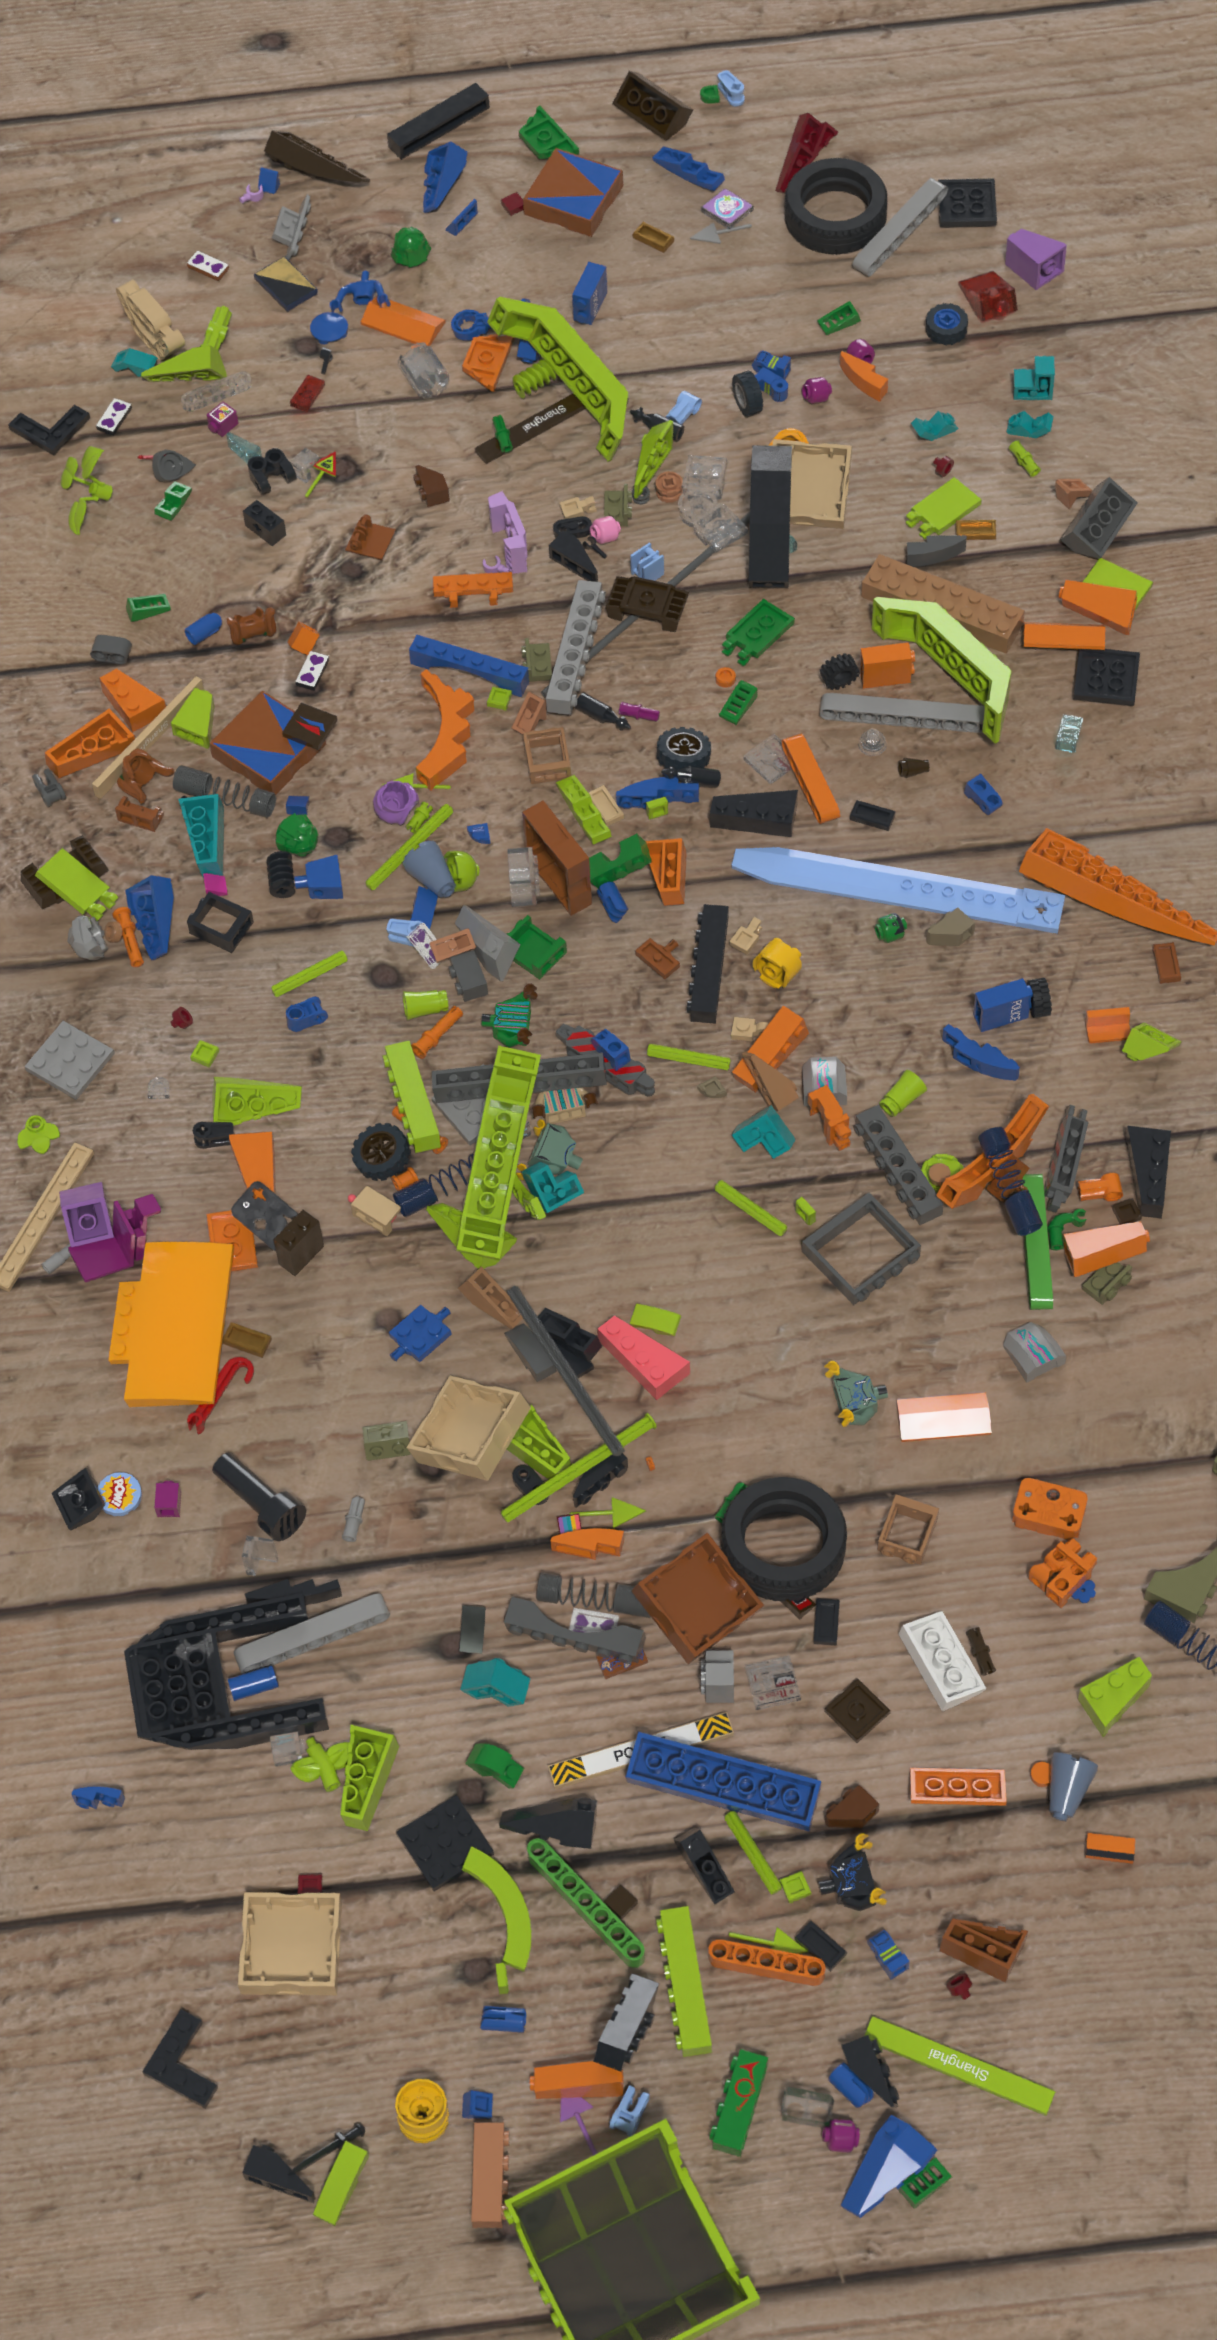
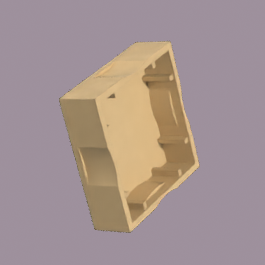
M773 439L772 446H792L790 524L844 529L852 446L825 443L807 444L801 441Z
M449 1376L435 1399L430 1413L420 1424L407 1449L420 1464L488 1481L531 1407L520 1392L496 1386H483L475 1381Z
M244 1892L242 1918L243 1945L240 1951L238 1987L241 1994L337 1995L342 1918L340 1893L286 1895L281 1893Z

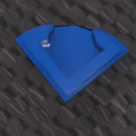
M487 823L467 826L468 834L474 841L481 844H491Z

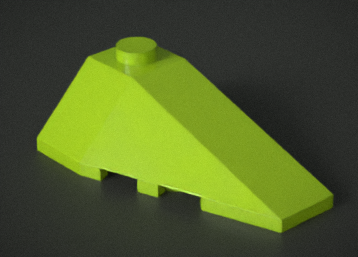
M201 344L200 347L191 348L142 372L141 377L149 382L174 381L175 378L192 381V377L203 378V381L227 379V373L219 351L210 344Z

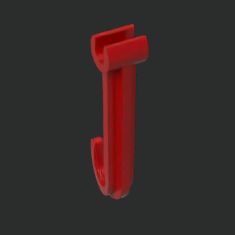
M234 1357L228 1360L218 1374L214 1404H201L195 1412L187 1417L189 1431L192 1430L195 1424L198 1435L204 1431V1423L239 1368L245 1367L248 1369L244 1381L246 1384L251 1382L254 1375V1367L251 1361L243 1357Z

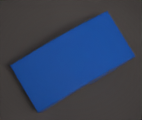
M418 886L410 921L423 922L426 930H429L431 927L438 897L430 889Z
M84 1787L75 1789L71 1793L76 1805L84 1809H89V1807L97 1809L100 1801L108 1807H114L115 1805L122 1807L125 1800L122 1790L108 1787Z

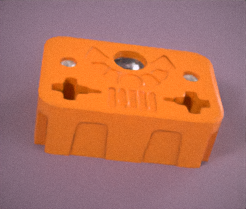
M1025 1478L1020 1483L1012 1522H1015V1526L1018 1528L1036 1531L1065 1540L1078 1538L1086 1511L1087 1494L1080 1490Z

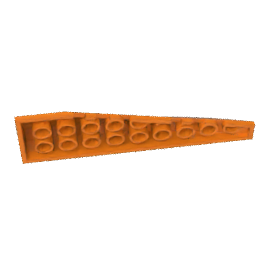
M1048 828L1044 830L1025 854L1019 872L1029 879L1041 882L1047 888H1053L1096 909L1156 931L1210 945L1217 943V930L1201 920L1194 921L1187 911H1178L1172 907L1174 903L1170 900L1165 899L1163 901L1158 898L1156 891L1132 876L1125 877L1118 867L1106 865L1103 863L1105 859L1101 856L1096 855L1094 857L1089 854L1090 849Z

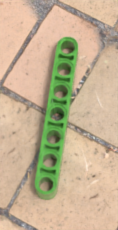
M1025 1174L1022 1179L1025 1180L1023 1185L1030 1191L1029 1193H1031L1043 1223L1039 1230L1024 1235L1030 1310L1053 1309L1043 1174Z
M539 1838L531 1840L527 1846L528 1860L533 1867L630 1968L642 1966L645 1961V1949L640 1940L546 1841ZM536 1849H541L544 1851V1853L540 1856H535L532 1854L533 1851ZM551 1866H558L560 1868L555 1873L548 1871ZM570 1882L576 1885L575 1888L570 1890L564 1888V1885ZM585 1899L592 1901L591 1905L586 1907L580 1905V1902ZM600 1916L608 1918L607 1922L602 1924L596 1922V1919ZM620 1933L624 1935V1938L616 1941L612 1939V1936ZM636 1950L640 1952V1955L632 1958L628 1956V1953Z

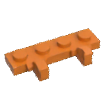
M512 572L433 576L434 597H449L450 608L458 607V596L489 594L490 606L498 605V594L513 592Z

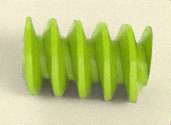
M540 360L538 364L535 363L531 367L526 368L519 375H514L513 385L519 397L525 398V393L531 395V389L533 391L538 390L537 385L543 388V381L549 384L550 378L555 380L556 374L545 360Z

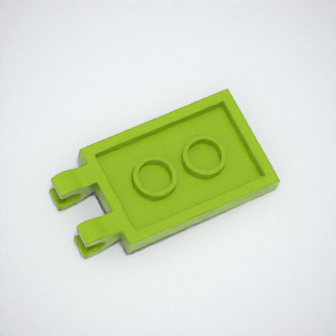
M953 477L913 506L912 511L906 515L909 520L905 524L912 528L922 521L923 524L920 526L922 532L919 535L923 539H927V536L934 532L940 535L954 525L956 520H961L980 506L982 499Z
M63 848L35 874L37 878L82 915L88 912L92 917H95L96 921L103 917L102 913L106 911L103 905L96 904V902L100 900L108 909H111L119 898L115 893L108 892L110 887Z

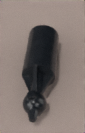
M641 407L636 410H630L635 419L634 422L637 423L643 420L650 430L654 426L671 420L657 413L644 414ZM673 421V440L678 442L683 436L685 427Z
M584 692L578 697L577 706L575 707L577 710L601 723H616L620 731L631 728L627 719L624 716L618 718L613 712L612 707Z
M671 766L661 770V773L669 779L677 777L684 783H699V786L717 788L721 781V773L718 769L686 766L676 770V768Z

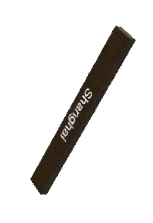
M572 393L509 428L513 449L583 411L586 407ZM496 437L475 447V453L485 464L506 454L501 452L500 444Z

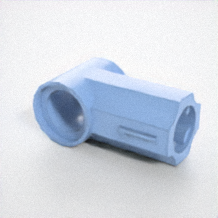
M682 391L677 398L676 405L666 415V418L683 424L691 414L695 415L699 411L702 399Z

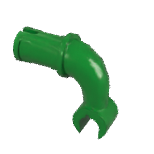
M1076 1209L1074 1213H1061L1053 1217L1047 1227L1051 1250L1058 1251L1063 1249L1062 1231L1065 1224L1072 1223L1076 1227L1085 1225L1087 1219L1078 1218L1079 1216L1084 1217L1085 1210Z

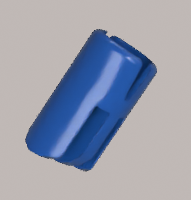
M216 613L207 614L185 628L186 637L193 645H196L216 633L222 625V619Z
M606 882L600 886L597 894L612 922L617 923L626 914L628 907L614 882Z
M497 2006L483 2007L481 2030L517 2033L525 2031L526 2009Z
M846 2063L836 2067L828 2078L829 2082L856 2108L861 2107L874 2098V2091L850 2070Z

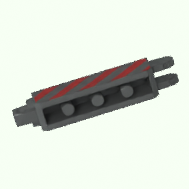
M563 1023L556 1031V1037L566 1045L567 1056L598 1053L591 1042V1039L595 1036L591 1030L584 1029L579 1025L573 1028ZM604 1057L606 1081L627 1095H632L636 1091L647 1097L654 1095L655 1081L647 1075L646 1068L641 1062H635L631 1059V1061L615 1071L611 1067V1063Z
M1071 1104L1068 1106L1065 1118L1060 1125L1044 1192L1045 1197L1050 1198L1048 1210L1055 1213L1060 1208L1061 1202L1065 1203L1073 1190L1088 1127V1121L1086 1120L1087 1110L1082 1109L1079 1116L1075 1117L1073 1116L1075 1106Z

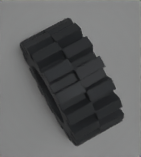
M843 653L842 656L838 654L836 658L833 656L830 661L826 660V665L823 664L821 666L822 669H820V674L827 688L834 690V688L839 690L840 687L842 689L845 688L847 684L851 685V681H855L860 672L853 657L846 653Z
M1046 978L1027 980L1026 985H1030L1033 992V997H1031L1032 1008L1030 1009L1032 1017L1050 1016L1052 1003Z

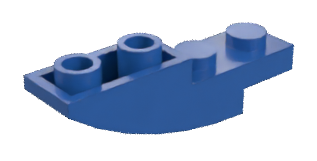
M667 777L648 779L617 791L616 803L619 807L646 809V802L661 797H666L668 802H699V783H679L677 777L673 779Z
M950 1024L943 1029L942 1040L954 1049L953 1058L961 1064L994 1078L1016 1081L1019 1078L1020 1067L1013 1059H1008L997 1047H992L986 1043L981 1048L976 1041L970 1040L960 1029L954 1028Z

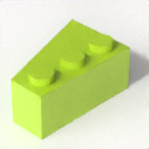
M531 1404V1409L506 1450L549 1480L571 1466L570 1457L555 1436L551 1434L547 1425L541 1420Z
M1138 1657L1080 1689L1078 1701L1102 1737L1108 1733V1730L1119 1721L1126 1710L1149 1688L1152 1674L1141 1658Z

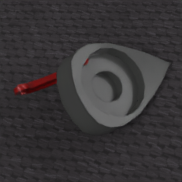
M167 449L158 451L154 455L137 456L141 460L152 459L153 473L155 478L161 482L176 480L196 466L183 455Z

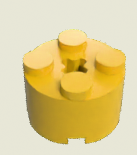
M774 938L753 959V968L755 971L758 969L761 974L759 978L767 985L777 989L781 986L784 988L802 968L801 953L798 949L791 948L781 939Z

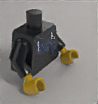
M859 1834L856 1837V1841L833 1860L832 1865L829 1866V1879L818 1881L821 1895L834 1892L837 1904H843L844 1907L856 1911H863L875 1906L876 1903L879 1905L887 1903V1900L879 1899L880 1895L885 1894L886 1891L875 1888L865 1851L862 1852V1848L870 1849L873 1845L872 1842L863 1843L864 1839L869 1836L867 1834Z

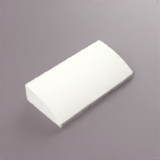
M943 1611L902 1626L899 1636L941 1711L957 1706L986 1690L983 1681Z

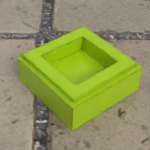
M492 687L487 700V707L507 710L512 697V690Z
M666 797L646 802V814L649 820L668 814V801Z
M200 1040L190 1056L191 1061L210 1068L219 1053V1047Z
M803 1197L796 1200V1213L807 1225L810 1226L815 1223L816 1211Z
M802 1871L780 1879L781 1887L789 1904L811 1895L810 1888Z
M497 1963L496 1972L499 1994H508L506 1965L504 1963Z

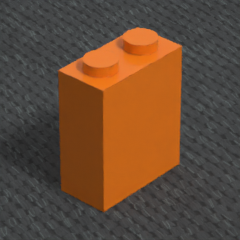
M909 642L861 648L860 676L863 689L911 683V675L915 673L913 664L915 662L914 650H910Z

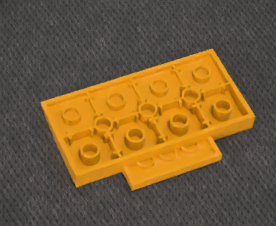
M146 1242L140 1281L119 1282L108 1361L110 1364H129L124 1400L129 1407L214 1404L234 1252L233 1244Z

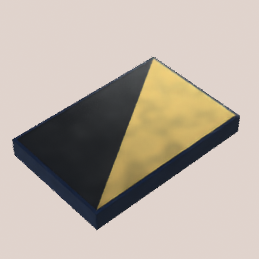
M285 256L254 274V279L287 312L318 294L317 288Z

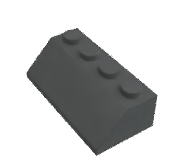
M1108 477L1096 486L1060 540L1075 553L1100 559L1138 502Z

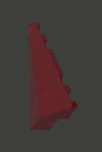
M810 113L799 115L775 191L784 193L793 176L803 167L811 164L823 147H826L829 141L838 134V131L827 122L821 123Z

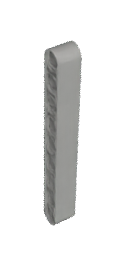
M826 693L821 698L820 716L823 719L833 721L983 733L985 706Z

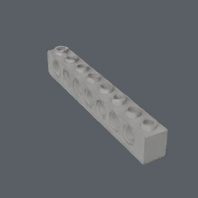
M578 580L546 696L547 712L571 715L573 707L577 706L578 696L576 694L581 691L582 686L580 679L585 676V662L589 661V647L593 646V632L597 631V617L600 618L602 607L600 605L605 602L606 593L602 591V582Z

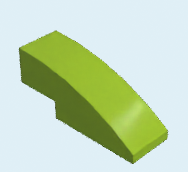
M345 2141L321 2192L313 2216L336 2226L358 2184V2177L369 2158L368 2151Z

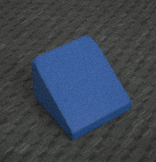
M261 167L258 189L260 190V185H262L264 192L275 194L280 186L278 171Z
M289 796L286 802L287 814L307 815L309 796Z
M474 2090L463 2094L462 2118L491 2119L493 2094Z

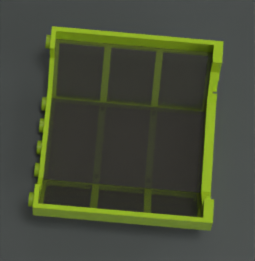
M667 2119L504 2201L506 2210L503 2211L508 2224H513L531 2266L528 2268V2272L533 2282L538 2281L542 2288L539 2294L544 2304H550L553 2310L550 2316L555 2327L561 2326L565 2334L561 2337L562 2340H693L760 2305V2297L749 2276L747 2275L742 2279L739 2278L741 2272L736 2266L693 2184L687 2168L680 2167L683 2163L678 2149V2140Z

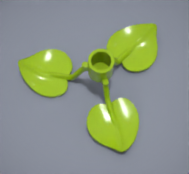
M93 446L86 449L81 467L83 469L82 478H89L94 482L90 483L75 476L78 463L74 457L67 459L66 468L61 476V486L63 489H68L74 479L88 485L89 493L93 496L82 497L79 499V502L75 501L71 507L68 522L70 529L76 535H80V527L86 512L85 501H98L99 498L108 501L113 490L111 485L100 482L90 475L104 451Z

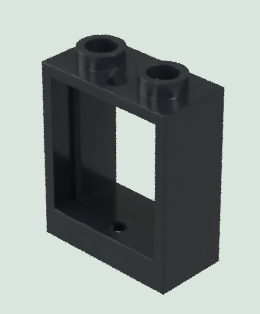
M208 892L205 898L199 901L198 908L187 919L191 935L230 953H233L254 923L251 910L211 892ZM212 906L237 918L225 935L201 924Z

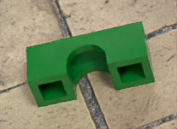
M637 833L619 842L621 851L615 860L611 861L602 852L589 857L590 880L594 886L600 889L602 884L624 878L627 874L637 869H642L645 865L652 862L646 841Z

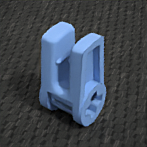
M728 70L717 74V78L720 81L718 89L732 106L742 105L744 103V84Z
M390 919L387 924L389 941L413 946L407 935L420 923L425 929L426 926L421 921Z
M630 2085L609 2124V2128L613 2130L617 2128L624 2131L629 2137L635 2134L650 2099V2094L643 2092L638 2097L634 2110L629 2112L628 2109L632 2105V2100L635 2096V2088Z

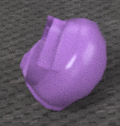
M400 781L387 782L376 791L373 799L374 812L379 819L389 824L402 825L405 823L409 812L419 802V796L409 783Z

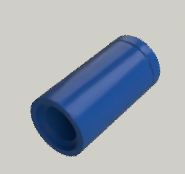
M272 1665L228 1679L234 1701L279 1688Z

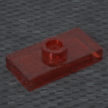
M307 375L290 400V406L308 412L324 388L325 381Z

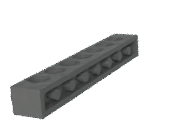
M603 1053L540 1059L532 1093L607 1085ZM493 1065L432 1071V1090L436 1103L485 1098Z

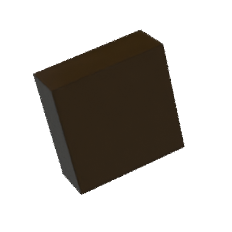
M1133 1198L1113 1205L1112 1210L1120 1225L1134 1223L1142 1219V1215Z
M620 1884L604 1900V1904L622 1920L638 1904V1900Z

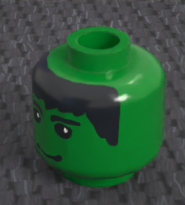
M892 913L878 918L877 924L874 927L879 940L891 943L904 937L907 924L903 917L900 918L898 914Z

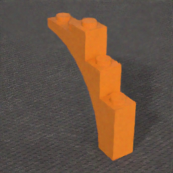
M426 669L420 674L421 683L437 704L442 722L434 747L427 757L416 766L417 780L425 784L431 791L436 785H439L467 763L466 750L461 744L471 737L470 724L465 718L475 710L474 698L469 692H464L461 688L453 691L449 685L443 684L436 674H432Z
M1034 1094L1028 1095L1019 1111L1004 1129L1010 1141V1147L1007 1150H1013V1153L1004 1158L994 1159L991 1162L992 1167H999L1007 1162L1012 1155L1017 1158L1023 1157L1032 1142L1031 1136L1049 1108L1046 1103ZM983 1152L964 1169L946 1178L936 1196L952 1209L978 1200L987 1183L994 1179L993 1173L996 1169L989 1167L991 1159L986 1158ZM998 1169V1170L995 1172V1176L998 1174V1172H999L1001 1169Z

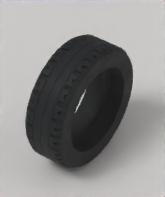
M828 158L815 161L799 170L787 185L785 193V222L787 228L798 242L820 253L837 255L858 251L864 248L886 224L887 189L880 176L860 162L845 158ZM839 191L857 196L866 203L868 208L852 219L829 221L814 216L804 205L819 194Z
M791 1477L768 1478L746 1487L745 1490L739 1492V1495L734 1497L729 1507H727L722 1522L721 1550L728 1558L734 1571L747 1582L758 1597L785 1602L786 1599L794 1601L808 1598L829 1586V1583L833 1582L842 1568L847 1542L845 1517L839 1505L835 1503V1500L817 1485ZM792 1512L804 1516L819 1528L823 1536V1545L819 1554L810 1561L797 1566L780 1567L770 1565L755 1557L746 1547L745 1532L754 1520L765 1514Z

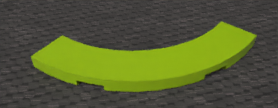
M515 1174L512 1189L515 1198L526 1212H531V1217L537 1220L545 1218L546 1215L538 1197L533 1196Z
M471 1846L462 1871L478 1879L496 1897V1901L505 1918L507 1929L505 1953L501 1963L524 1972L531 1948V1923L524 1898L514 1880L501 1865L482 1851Z

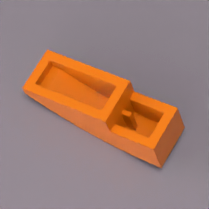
M844 351L840 353V367L848 379L862 392L880 402L888 392V378L875 373L874 365Z
M592 1528L562 1533L551 1538V1550L596 1560L598 1552L620 1557L624 1544V1531Z

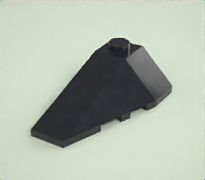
M587 1797L572 1798L502 1812L499 1828L524 1835L532 1832L540 1835L542 1840L547 1841L550 1837L560 1840V1845L591 1849L596 1828L598 1800H591Z

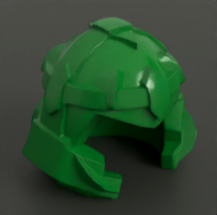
M404 227L395 234L391 257L396 263L403 266H418L427 260L431 247L423 232L417 228Z
M294 813L280 823L276 831V846L278 850L290 852L299 857L312 853L318 842L317 829L312 825L306 814L296 815Z

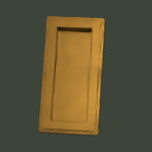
M642 222L633 232L634 239L663 253L674 242V236L645 222Z
M956 520V535H966L967 540H996V520Z
M231 1322L222 1339V1344L263 1358L272 1338L267 1334Z

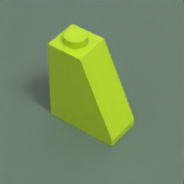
M198 688L193 689L171 722L173 735L209 749L215 709L211 693Z

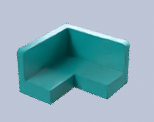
M772 1105L737 1125L732 1133L733 1138L743 1152L762 1142L773 1159L790 1150L796 1140Z

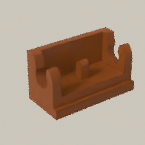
M123 796L115 808L117 820L155 832L164 816L161 807L157 806L155 810L130 803L127 800L128 797Z

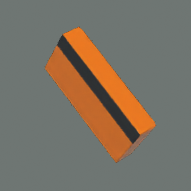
M1088 1833L1085 1858L1133 1864L1136 1838Z

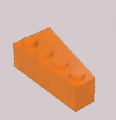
M783 1005L748 1050V1053L755 1054L777 1070L809 1034L804 1019ZM742 1058L732 1071L733 1076L737 1081L756 1093L759 1088L744 1058Z

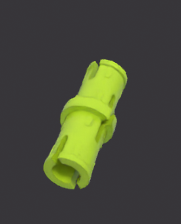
M1020 441L1011 443L1009 449L1018 459L1019 465L1023 466L1031 477L1038 475L1041 468L1032 459V454L1024 449Z

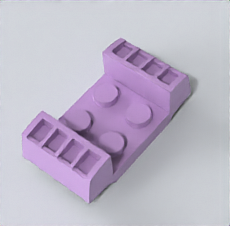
M503 491L488 497L492 533L502 530L506 531L508 538L503 539L505 564L507 568H510V572L512 574L528 572L526 562L528 557L526 531L514 503L508 501Z

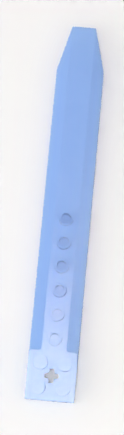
M780 847L739 848L735 850L732 862V869L769 884L941 914L952 912L958 907L970 919L1058 934L1065 895L1029 888L1018 889ZM1037 908H1044L1046 911L1040 914Z

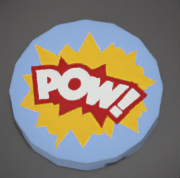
M124 1472L106 1476L98 1486V1491L105 1503L102 1510L112 1516L127 1515L128 1512L134 1511L142 1500V1490L138 1480Z

